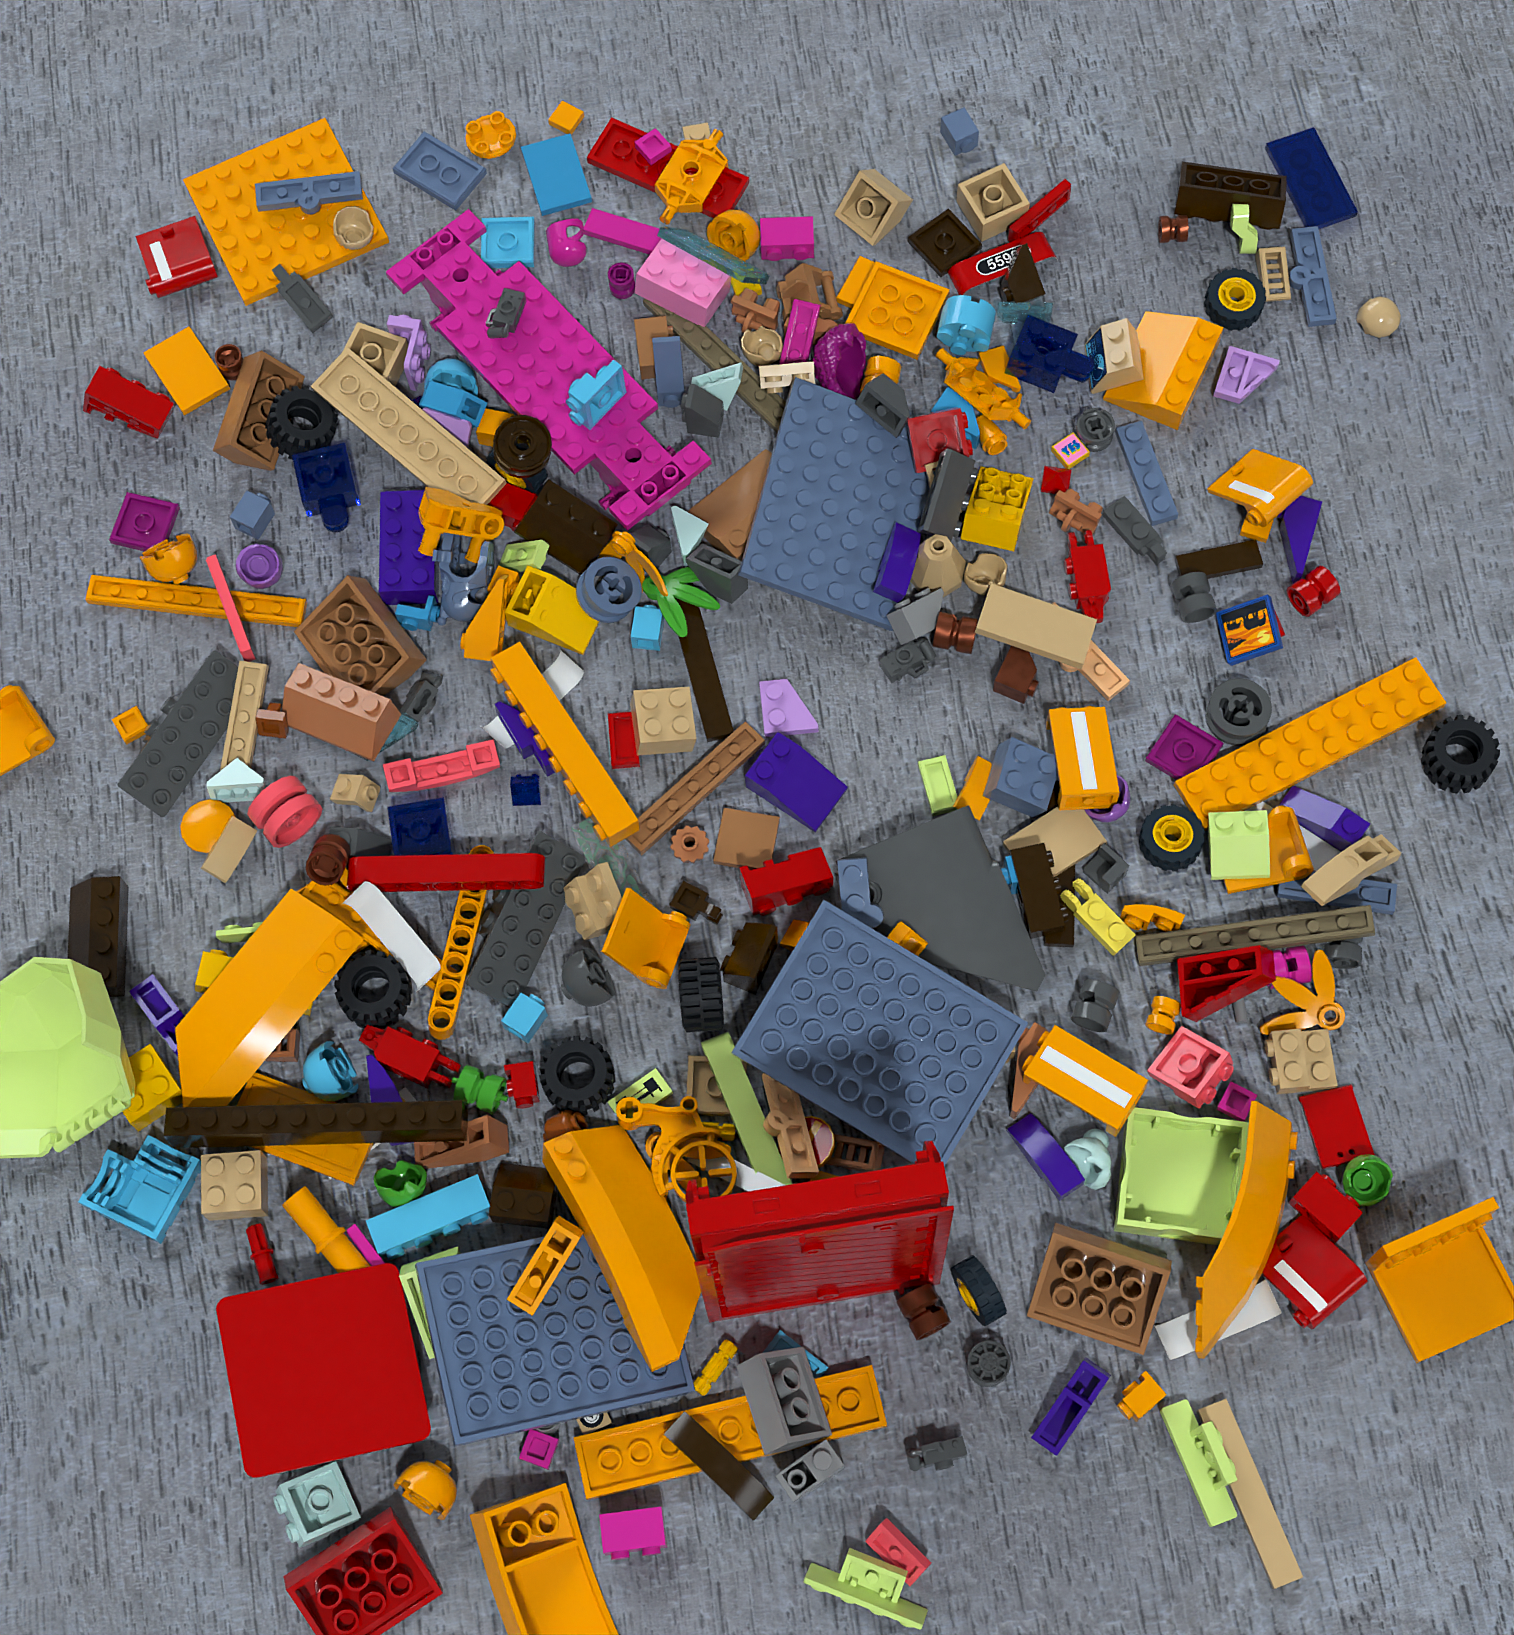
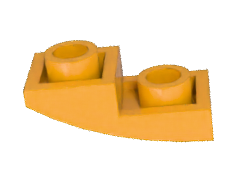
M977 756L964 779L966 783L953 807L960 809L969 805L974 818L980 821L990 799L983 796L992 763Z
M1133 904L1124 906L1120 919L1129 928L1134 930L1142 929L1146 931L1150 922H1153L1160 930L1169 932L1180 929L1185 915L1164 907Z

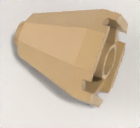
M935 534L919 545L910 581L918 592L927 588L931 592L942 588L944 592L943 597L961 587L966 561L947 536Z

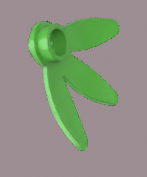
M690 567L676 570L666 577L661 575L668 596H663L650 576L642 583L644 593L648 598L657 600L664 619L679 637L687 636V624L684 613L675 598L709 610H718L720 608V604L708 593L685 584L700 581Z

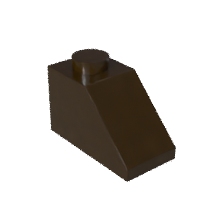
M1027 243L1015 250L1001 282V296L1004 303H1008L1010 309L1036 300L1046 294Z

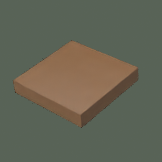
M724 808L713 863L735 868L748 865L749 870L764 867V861L773 859L780 817Z

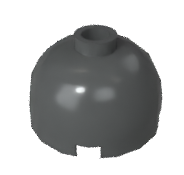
M588 947L575 952L566 960L562 969L563 984H561V990L567 999H573L576 1003L585 1007H592L607 1002L613 998L616 991L608 970L603 973L598 965L602 963L601 959Z

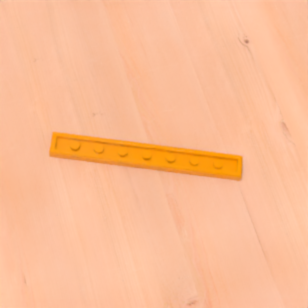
M91 575L85 599L88 604L228 619L218 591L213 588ZM230 590L241 621L299 627L304 621L307 608L306 599Z

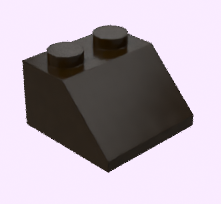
M746 922L742 930L738 929L732 941V946H735L731 956H725L720 971L723 972L725 983L756 995L778 946L777 926L772 924Z
M501 1163L493 1185L489 1208V1217L492 1222L550 1229L553 1222L558 1188L547 1169Z

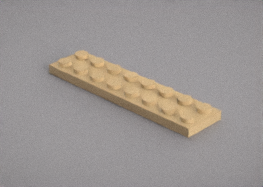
M348 347L311 385V388L425 486L447 490L470 502L487 505L507 484L503 477Z

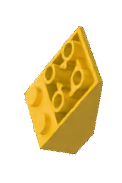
M980 466L965 513L961 539L1015 551L1034 478Z
M529 565L504 612L508 626L584 655L600 622L591 618L581 608L576 597V588L552 574Z

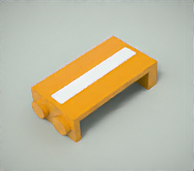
M1086 706L1083 708L1059 707L1049 709L1046 730H1051L1060 785L1057 800L1059 811L1113 808L1117 804L1120 792L1105 707Z
M1054 1025L1050 1032L1045 1031L1037 1043L1040 1049L1036 1055H1029L1021 1069L1024 1071L1023 1082L1029 1084L1031 1080L1106 1124V1132L1116 1137L1146 1090L1148 1079Z

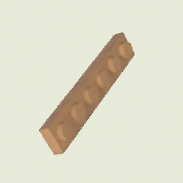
M745 721L638 817L639 831L625 838V840L642 856L764 746L765 740Z

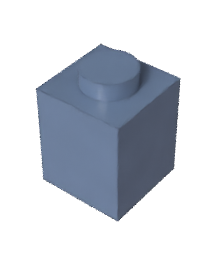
M965 107L941 117L940 133L954 156L970 152L978 146L979 130Z
M246 491L230 515V519L235 529L259 540L275 512L268 497L261 493L255 495Z

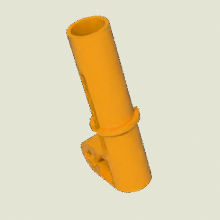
M306 1186L282 1204L283 1208L301 1230L315 1244V1252L317 1254L321 1252L338 1273L370 1267V1264L344 1234L346 1229L337 1226L325 1208Z

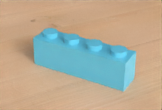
M476 1174L366 1220L379 1256L382 1259L392 1260L404 1255V1250L410 1247L421 1248L431 1244L434 1237L442 1234L445 1237L459 1232L461 1230L460 1227L471 1222L472 1225H476L486 1221L489 1218L490 1201L480 1177Z

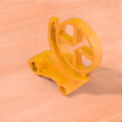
M625 1097L618 1102L616 1106L619 1125L625 1130L632 1131L641 1126L656 1125L662 1131L652 1155V1175L660 1197L667 1195V1191L674 1189L679 1198L686 1203L685 1194L681 1191L676 1181L698 1179L699 1172H676V1169L684 1155L698 1148L700 1169L702 1171L706 1170L705 1148L716 1150L725 1156L731 1168L710 1169L708 1176L711 1178L732 1176L728 1188L720 1196L732 1193L737 1179L735 1161L728 1150L714 1142V1137H720V1131L714 1128H704L698 1115V1102L694 1097H684L680 1102V1106L663 1107L651 1103L641 1104L634 1097ZM692 1107L693 1109L686 1110L685 1108ZM633 1109V1118H626L627 1110ZM707 1136L706 1141L690 1143L681 1150L677 1148L680 1143L688 1139ZM673 1153L675 1158L671 1166V1182L664 1184V1165L669 1154ZM705 1177L701 1179L702 1187L708 1186L707 1178Z

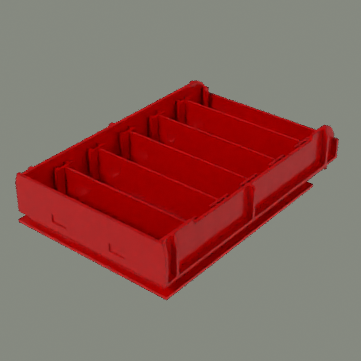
M924 1141L923 1151H916L917 1161L912 1165L710 1198L708 1186L698 1187L696 1179L688 1181L685 1199L690 1235L697 1262H694L709 1323L896 1291L903 1295L904 1290L918 1288L930 1283L931 1285L940 1284L954 1206H947L949 1189L944 1162H941L940 1154L932 1141Z

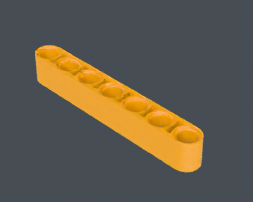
M478 845L469 854L494 853L489 847ZM469 890L459 892L428 1015L430 1034L438 1040H445L454 1033L489 890H481L477 893ZM464 911H473L476 916L472 919H465L461 914ZM465 937L469 940V943L465 946H458L454 941L457 938ZM452 964H458L463 967L458 973H451L447 970L448 966ZM446 991H452L456 994V997L450 1001H446L440 996ZM444 1018L449 1021V1025L445 1028H438L434 1025V1022L437 1019Z

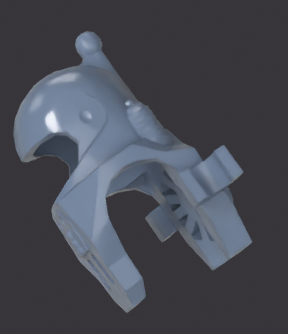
M445 533L442 546L439 547V550H433L432 561L440 562L439 568L442 580L440 616L437 619V623L440 626L446 624L447 618L461 622H468L474 619L482 606L481 603L476 601L475 594L478 590L488 587L493 577V542H483L476 570L469 577L462 574L459 568V564H467V559H465L467 553H460L461 535Z

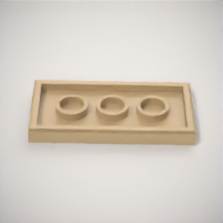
M991 583L975 633L1082 669L1097 619Z

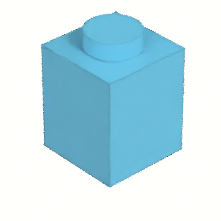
M653 605L635 606L631 631L632 648L660 651L665 620L658 607Z
M520 993L501 1020L504 1029L529 1043L548 1016L545 1007H543L545 1003L533 994H530L528 997Z

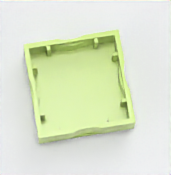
M1134 1107L1124 1124L1114 1231L1219 1245L1231 1218L1240 1189L1246 1159L1249 1122L1212 1117L1191 1118L1167 1111Z

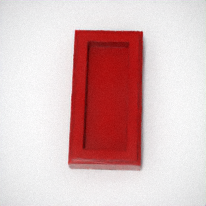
M609 713L608 725L612 769L640 767V759L636 751L632 713Z

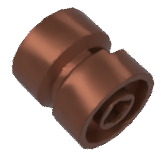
M939 612L933 647L948 650L951 646H954L957 652L972 654L978 619L963 616L960 620H957L954 614Z
M328 834L316 841L305 867L307 875L312 881L324 886L333 885L339 881L351 854L350 846L346 840L338 835Z
M931 1283L914 1289L896 1301L904 1318H910L909 1327L916 1341L938 1332L951 1323L944 1307L937 1306L936 1303L939 1298Z

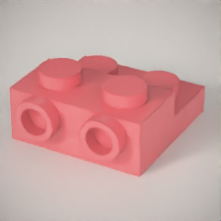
M1181 1026L1147 1072L1150 1077L1173 1089L1176 1096L1200 1109L1203 1103L1210 1104L1213 1101L1217 1092L1215 1088L1221 1080L1227 1081L1231 1077L1234 1070L1232 1065L1234 1063L1229 1052Z

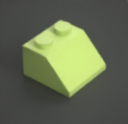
M1267 810L1208 813L1207 832L1211 880L1270 878Z

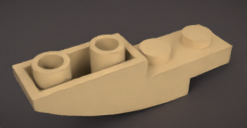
M1382 834L1373 839L1368 835L1324 864L1303 882L1301 887L1323 906L1357 888L1362 879L1396 862L1402 853Z

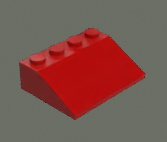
M391 1506L283 1576L286 1591L316 1635H381L443 1594L433 1574Z

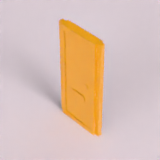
M255 1072L248 1080L237 1106L334 1104L336 1102L324 1101L312 1093L310 1094L307 1091ZM373 1143L249 1147L355 1186Z

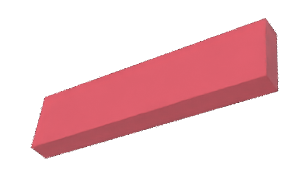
M216 554L209 556L206 562L240 653L246 662L256 660Z

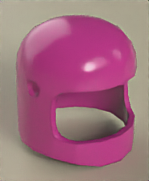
M566 219L555 222L547 227L548 251L555 264L562 267H572L584 260L587 247L584 243L580 242L581 237L584 235V226L580 219ZM575 226L580 228L576 235L567 237V227Z

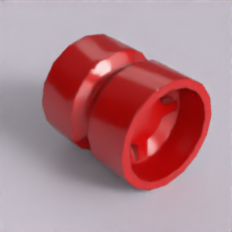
M1321 565L1307 573L1305 579H1299L1286 590L1293 607L1305 617H1310L1322 608V603L1328 604L1341 593L1340 586L1334 575Z

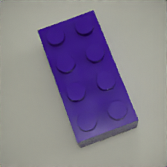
M425 490L380 492L379 594L385 605L426 604L429 595L435 596L436 602L439 603V562L432 561L433 556H427L418 551L425 531L418 515Z

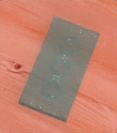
M660 227L658 237L742 283L767 284L770 277L768 273L689 230Z

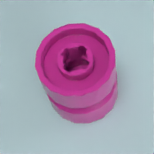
M1304 945L1288 947L1284 953L1278 949L1271 950L1274 953L1276 976L1289 978L1300 984L1311 982V964ZM1271 983L1266 985L1268 989H1275Z

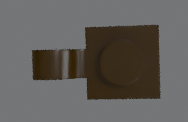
M685 881L682 882L669 904L671 909L684 914L694 921L701 914L710 922L718 925L723 916L721 913L722 909L707 902L709 899L707 892Z

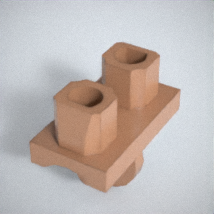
M745 288L739 296H733L731 299V304H733L732 315L737 316L736 322L743 325L742 333H745L747 329L750 331L752 329L758 330L760 326L776 331L780 311L779 301L767 298L763 306L756 304L758 294L748 288Z
M1071 488L1065 493L1059 490L1055 495V500L1049 514L1063 522L1061 530L1066 533L1073 527L1082 533H1085L1084 531L1092 530V534H1094L1102 516V506L1095 502H1090L1088 506L1079 501V493Z

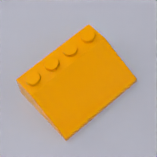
M1146 311L1136 330L1144 380L1109 389L1106 391L1103 400L1178 430L1220 343L1224 327L1199 317Z

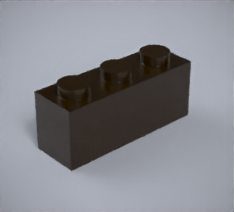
M1044 843L1010 850L1009 855H1011L1018 882L1016 889L1030 939L1063 932L1065 923L1068 922V914L1065 905L1060 906L1058 895H1061L1059 879L1053 878L1051 868L1054 867V859L1051 850L1046 851Z

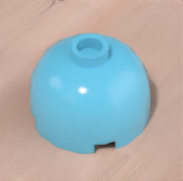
M449 358L440 360L431 366L425 375L424 391L428 381H434L465 390L478 397L476 376L473 370L463 361Z
M326 1041L313 1049L303 1063L304 1078L302 1083L308 1093H313L324 1101H339L356 1093L358 1089V1084L353 1086L351 1078L357 1076L351 1060L341 1047L335 1050L331 1046L334 1044L332 1041Z

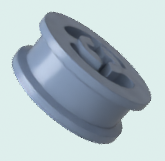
M603 557L595 560L581 574L576 584V597L581 608L591 618L603 623H614L625 618L638 604L642 594L641 582L635 570L625 561L614 557ZM605 576L596 585V587H594V577ZM623 592V604H613Z

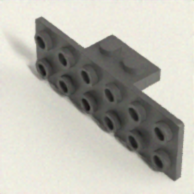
M216 650L210 653L183 693L174 696V698L169 697L160 708L163 713L157 721L153 719L146 727L144 733L147 736L143 740L146 745L118 782L119 788L158 816L165 817L228 728L238 666Z
M542 831L535 834L527 853H537L545 857L544 887L539 889L494 891L492 896L494 902L490 910L485 912L480 922L482 927L479 935L485 937L486 941L466 981V984L508 1008L512 1006L520 993L524 994L565 905V892L563 888L575 877H578L586 859L585 856Z

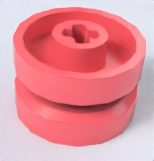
M296 776L283 777L270 784L260 792L248 809L247 815L258 829H263L266 839L276 848L288 846L304 836L316 824L322 813L321 805L312 795L306 794L305 786Z

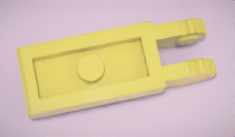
M1078 878L1073 882V887L1086 902L1081 905L1079 899L1069 890H1064L1060 896L1064 903L1074 912L1073 915L1114 956L1136 934L1096 893H1093L1091 887L1086 882Z

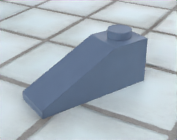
M680 336L652 338L658 404L668 408L681 405L682 396L685 393Z

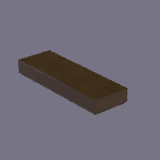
M1256 539L1175 556L1179 577L1192 572H1203L1210 579L1263 567Z

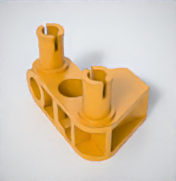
M425 487L418 510V515L425 531L418 551L424 555L433 556V550L437 549L440 536L444 533L469 536L472 539L465 559L478 564L483 542L494 540L504 529L503 512L489 505L470 502L447 490Z

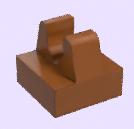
M270 702L267 710L258 709L255 719L259 735L286 739L289 728L286 712H280L282 704Z

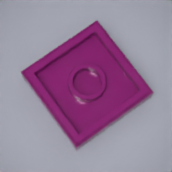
M127 492L109 541L111 544L146 551L150 547L169 539L180 507L176 503Z
M1175 714L1146 757L1145 762L1178 780L1213 762L1224 743Z

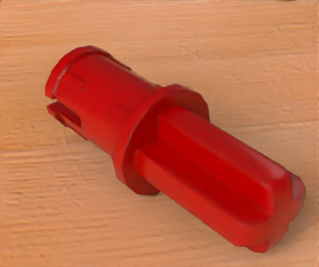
M261 1223L253 1224L246 1229L252 1251L250 1259L255 1262L260 1280L259 1283L265 1285L279 1279L272 1258L274 1250L269 1248L264 1226Z

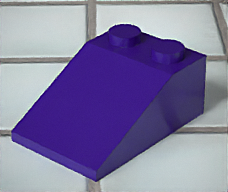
M779 732L775 734L745 775L746 788L815 833L848 789L842 781L806 750Z

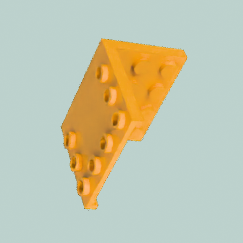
M1494 1197L1383 1245L1365 1262L1416 1364L1514 1320V1285L1483 1228L1487 1222L1493 1220L1492 1214L1499 1209Z

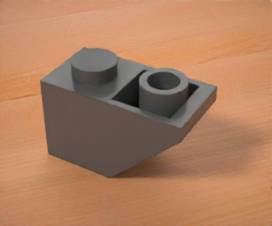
M690 383L688 393H683L681 409H684L682 421L686 422L687 433L719 438L724 417L723 401L698 385Z

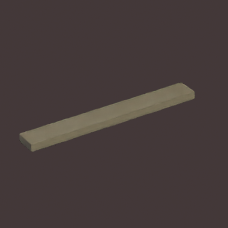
M644 299L643 305L655 317L666 316L667 326L673 325L674 335L680 336V341L712 371L742 363L741 383L736 394L778 434L786 402L777 393L767 394L766 388L761 389L760 377L707 326L697 325Z
M1371 905L1135 937L1139 966L1177 962L1179 958L1261 945L1270 950L1375 936Z

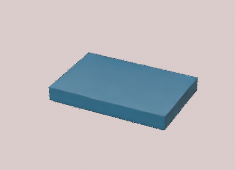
M571 133L521 147L542 216L592 202Z

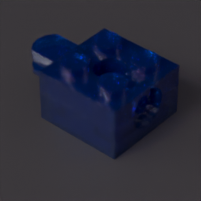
M1028 314L1010 355L1005 373L1055 393L1062 375L1081 383L1086 382L1093 371L1094 361L1091 357L1073 351L1078 336L1077 333Z
M345 442L292 455L301 501L307 516L311 517L321 514L323 525L328 531L333 533L343 531L348 527L349 523L347 508L361 505L351 458Z
M444 797L387 807L394 856L455 855L449 809Z

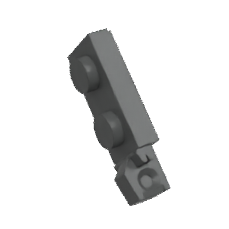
M281 264L272 269L273 274L280 281L276 285L279 293L312 333L333 318L330 311L299 274L297 275L294 271L289 275Z
M1125 496L1103 510V517L1137 555L1144 556L1147 554L1156 565L1165 560L1167 552L1161 545L1163 540Z

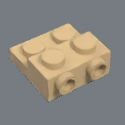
M814 361L759 366L761 389L766 388L767 394L783 392V387L791 386L795 377L815 384Z
M604 862L597 864L586 875L575 877L563 888L565 903L572 909L576 930L582 935L583 940L603 936L610 930L622 900L609 864Z
M1328 1029L1271 1031L1268 1039L1264 1042L1266 1056L1271 1057L1273 1068L1269 1069L1271 1086H1276L1277 1094L1337 1088Z

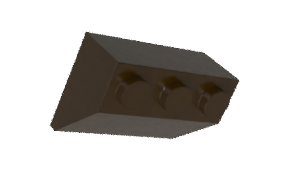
M548 479L539 488L514 533L527 541H545L550 545L547 551L548 555L581 575L597 559L618 524Z

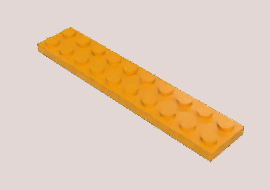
M1415 657L1176 780L1174 787L1189 811H1193L1196 814V817L1202 822V828H1204V831H1207L1208 813L1245 811L1438 711L1446 705V701Z
M872 1365L814 1379L832 1435L791 1450L819 1444L824 1440L831 1441L887 1427ZM746 1396L684 1410L740 1463L778 1454L764 1455ZM684 1411L573 1437L586 1499L590 1500L703 1472L663 1435Z

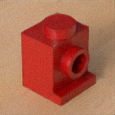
M528 1061L504 1065L507 1078L511 1077V1079L506 1080L508 1096L514 1097L516 1108H529L534 1106L533 1103L540 1102L534 1062Z

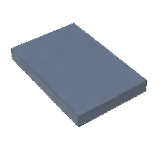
M425 131L393 167L396 175L455 211L487 174L486 168Z

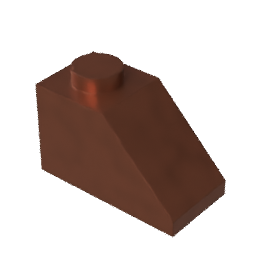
M1014 646L1010 647L994 681V692L1022 704L1025 703L1028 695L1033 697L1039 681L1035 680L1037 669L1029 651Z

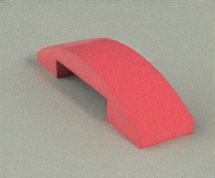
M494 739L466 745V750L428 759L411 762V758L383 764L389 792L417 791L446 786L483 775L500 767Z

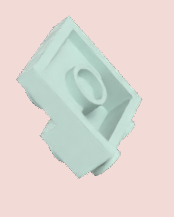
M336 1461L280 1484L275 1491L277 1496L273 1497L277 1512L279 1514L285 1513L289 1522L285 1526L291 1543L297 1541L299 1548L325 1538L331 1532L357 1522L361 1518Z

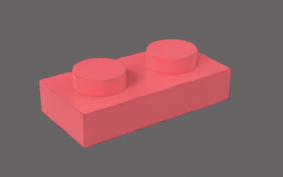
M888 1518L883 1520L865 1541L885 1562L908 1571L905 1582L909 1586L931 1565V1562Z

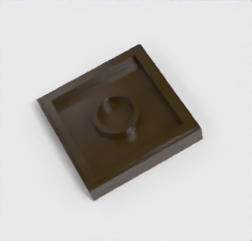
M949 208L908 237V243L940 277L946 275L953 265L970 258L982 249V243Z

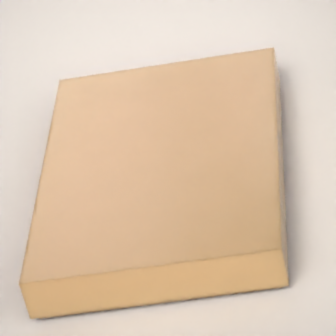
M1056 807L1004 840L1003 846L1010 853L1012 849L1044 843L1046 851L1051 850L1053 855L1054 867L1051 868L1054 878L1099 850L1103 843L1107 844V840L1084 809L1059 811V808Z

